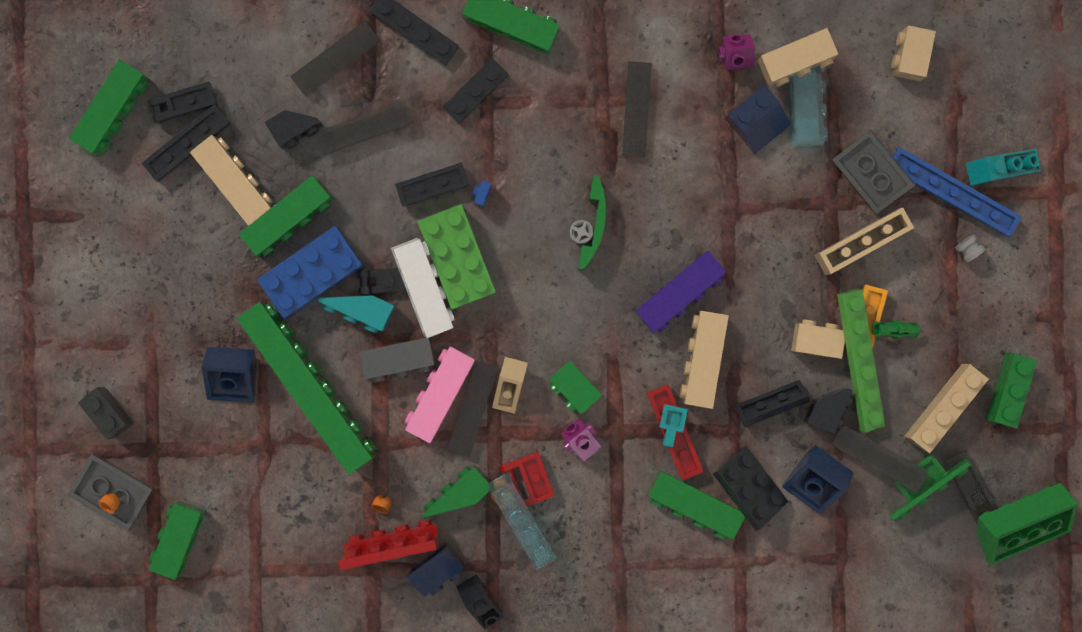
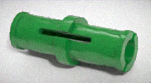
M900 320L875 322L872 326V333L875 337L890 336L893 339L918 337L920 325L917 322L902 323Z

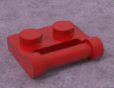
M538 451L499 466L501 473L504 472L508 486L511 488L515 510L555 496ZM519 467L530 496L526 499H523L513 472L514 468Z

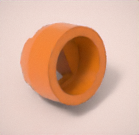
M108 493L99 500L98 505L105 512L114 514L120 505V499L116 494Z
M380 494L374 499L371 508L378 513L388 514L392 501L389 496L384 498V495Z

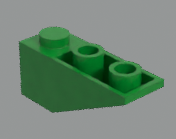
M476 465L471 469L467 466L458 474L460 479L454 485L449 482L440 491L443 495L438 500L432 498L423 506L426 511L422 514V517L426 518L474 505L494 486Z

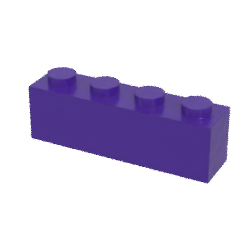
M706 251L634 312L652 333L656 330L661 333L670 325L668 320L674 315L679 318L688 310L686 305L692 300L695 303L701 300L706 295L704 290L710 285L713 288L719 285L724 280L722 275L726 271L709 251Z

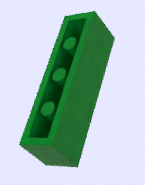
M468 0L462 13L464 20L548 56L560 30V25L557 24V20L549 16L542 18L535 15L536 12L531 8L523 6L521 9L514 6V2L511 0Z
M119 59L68 139L98 157L104 154L110 147L109 141L113 135L121 130L123 126L122 121L125 116L134 110L135 101L139 94L142 95L146 91L149 78Z
M312 175L239 233V236L255 256L260 258L264 256L266 258L276 251L275 246L281 241L283 243L289 241L295 235L293 232L296 229L309 225L313 221L311 217L316 213L322 214L329 209L333 198L317 178Z
M660 469L647 493L648 497L652 498L650 503L662 509L664 505L672 508V514L682 519L685 516L693 519L692 524L705 530L707 526L715 530L713 534L723 540H726L727 537L734 540L745 518L739 509Z

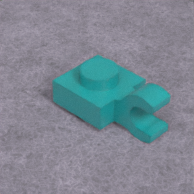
M664 404L659 428L666 429L662 446L673 448L676 431L681 433L684 431L688 409Z

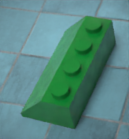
M1059 483L1054 486H1047L1035 494L1025 495L1013 503H1006L994 511L983 513L978 517L976 533L989 566L1071 532L1078 502Z

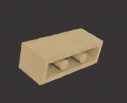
M828 28L761 55L757 61L768 86L775 84L776 87L790 82L789 78L797 75L798 78L810 74L812 72L811 68L819 66L822 69L833 64V59L838 55Z

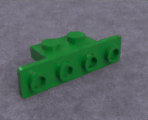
M932 453L893 480L907 498V501L889 513L890 518L893 521L896 518L899 520L905 518L910 514V508L916 504L921 506L930 499L929 495L935 490L941 492L949 486V480L955 476L960 478L969 471L970 462L965 458L946 472Z

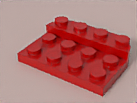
M431 519L419 521L418 526L409 527L408 524L395 526V531L386 532L385 529L372 531V535L363 537L362 534L349 536V542L343 544L345 553L338 560L340 570L437 550L440 544L437 526L435 523H432Z

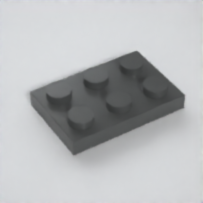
M871 129L832 159L876 214L915 186L914 181Z
M93 453L70 489L68 496L123 528L130 530L155 488ZM105 494H116L120 499V505L114 514L105 512L98 505L99 500Z

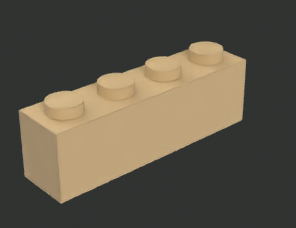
M211 135L190 153L249 226L271 209V205L274 202L266 192L262 194L257 188L259 183L253 175L249 174L247 176L242 170L244 167L242 161L236 155L234 157L230 155L227 151L230 147L222 137L218 139Z
M902 207L814 256L824 274L829 275L914 229V226Z
M698 311L697 315H693L691 328L695 329L694 338L689 339L687 350L691 352L690 362H685L684 375H687L686 385L682 384L680 390V398L683 399L684 404L713 409L729 315Z
M961 364L904 437L921 451L930 453L989 379L971 364Z

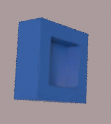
M482 180L481 185L476 184L472 194V198H475V205L484 208L492 187L491 183Z

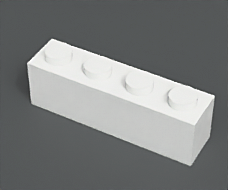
M415 238L392 247V254L423 335L429 338L452 329L451 321H454V316L450 307H445L443 300L446 299V295L442 286H438L435 278L438 277L434 264H429L427 259L430 253L425 241L421 243L420 239Z

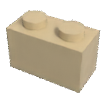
M908 25L902 32L898 33L896 46H899L898 53L894 55L891 68L894 69L893 76L915 81H922L927 77L936 31Z
M804 319L802 323L795 324L791 351L842 359L845 338L843 330H839L840 325L826 323L825 327L816 326V321Z

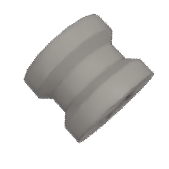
M585 220L574 222L570 228V238L576 244H586L593 236V227Z
M975 234L970 235L955 247L958 252L964 255L966 263L972 261L986 250L984 245H980L977 242Z

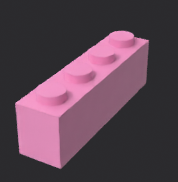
M452 346L448 350L444 348L438 359L441 362L438 370L433 369L427 379V382L430 384L426 392L421 390L415 401L419 404L415 412L410 411L404 422L407 424L406 431L428 443L433 441L476 359Z

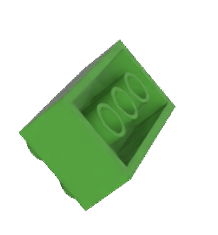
M462 204L417 221L451 310L496 294Z

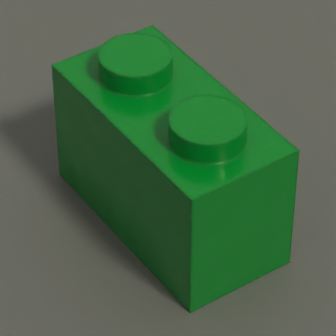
M570 360L549 379L552 382L549 387L557 396L563 394L568 401L565 404L574 414L577 411L580 414L584 413L602 396Z

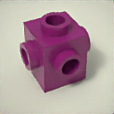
M733 34L723 37L722 46H719L718 53L719 60L724 62L726 70L754 67L755 46L751 34Z
M580 419L570 423L561 433L566 440L563 443L571 455L576 452L583 462L602 447L594 437L597 434L589 423L584 425Z

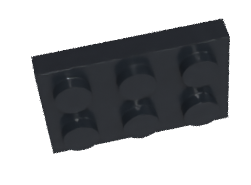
M747 446L741 447L713 473L755 531L767 524L788 503V500Z

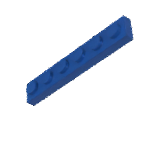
M898 147L894 152L893 157L914 181L916 186L1005 237H1011L1022 216L901 147Z

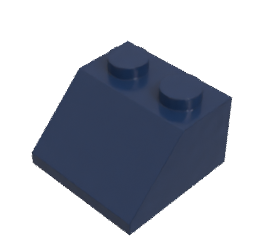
M766 85L758 89L725 118L754 155L791 125L781 103Z
M207 347L201 367L207 400L254 403L257 372L255 350Z
M815 445L801 458L782 487L821 514L847 491L854 472Z
M446 543L410 569L406 578L424 597L429 593L433 596L444 588L442 584L448 579L453 582L463 574L461 570L464 568V564L451 545Z

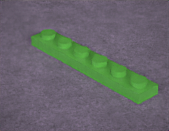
M855 289L837 294L859 427L860 431L866 433L885 427L863 290Z

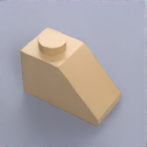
M505 357L492 408L515 414L528 365L527 362Z

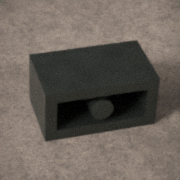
M105 387L95 388L78 402L107 440L116 438L134 424Z

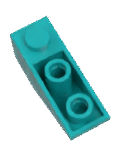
M1037 149L989 156L966 163L971 186L1041 171Z
M375 296L318 299V302L323 304L322 308L333 314L336 310L344 313V319L355 324L359 320L365 323V329L376 334L378 330L385 331L396 306Z

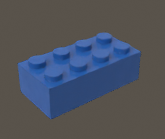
M334 226L265 273L257 281L283 319H290L357 273V271H360L365 265L341 230Z

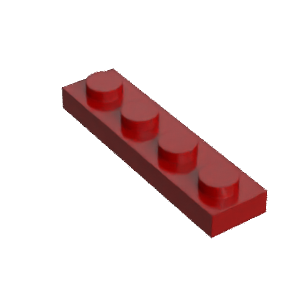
M669 384L646 392L659 426L664 404L677 407ZM684 426L683 433L676 431L673 448L668 447L681 480L704 472L686 426ZM660 428L664 436L666 429Z

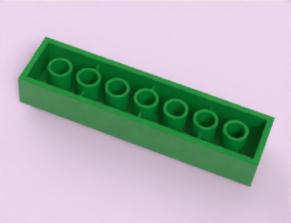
M257 303L236 319L344 470L350 475L378 455L375 452L377 446L370 437L368 439L365 438L361 432L364 429L356 418L353 420L348 414L350 409L342 399L339 401L335 396V387L329 380L325 381L320 375L323 373L322 369L315 361L311 362L307 357V354H309L307 348L302 342L298 343L293 337L295 335L294 330L288 323L284 324L279 318L281 315L274 304Z

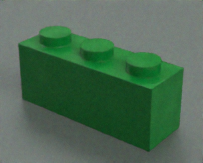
M1005 353L987 413V421L1006 427L1018 428L1037 360L1015 353Z
M182 501L170 505L165 516L168 519L166 526L160 529L157 536L159 541L158 547L153 549L148 560L151 563L149 571L173 580L182 576L206 510Z

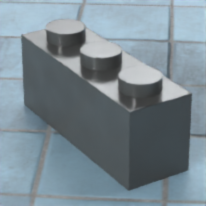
M430 337L359 352L364 379H371L372 383L384 381L385 375L394 374L395 378L408 376V371L417 369L418 373L431 371V366L436 365Z

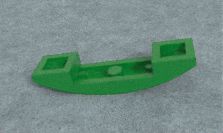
M595 175L592 180L589 201L598 202L591 247L582 245L578 270L582 271L589 264L598 249L606 219L604 190L599 177Z

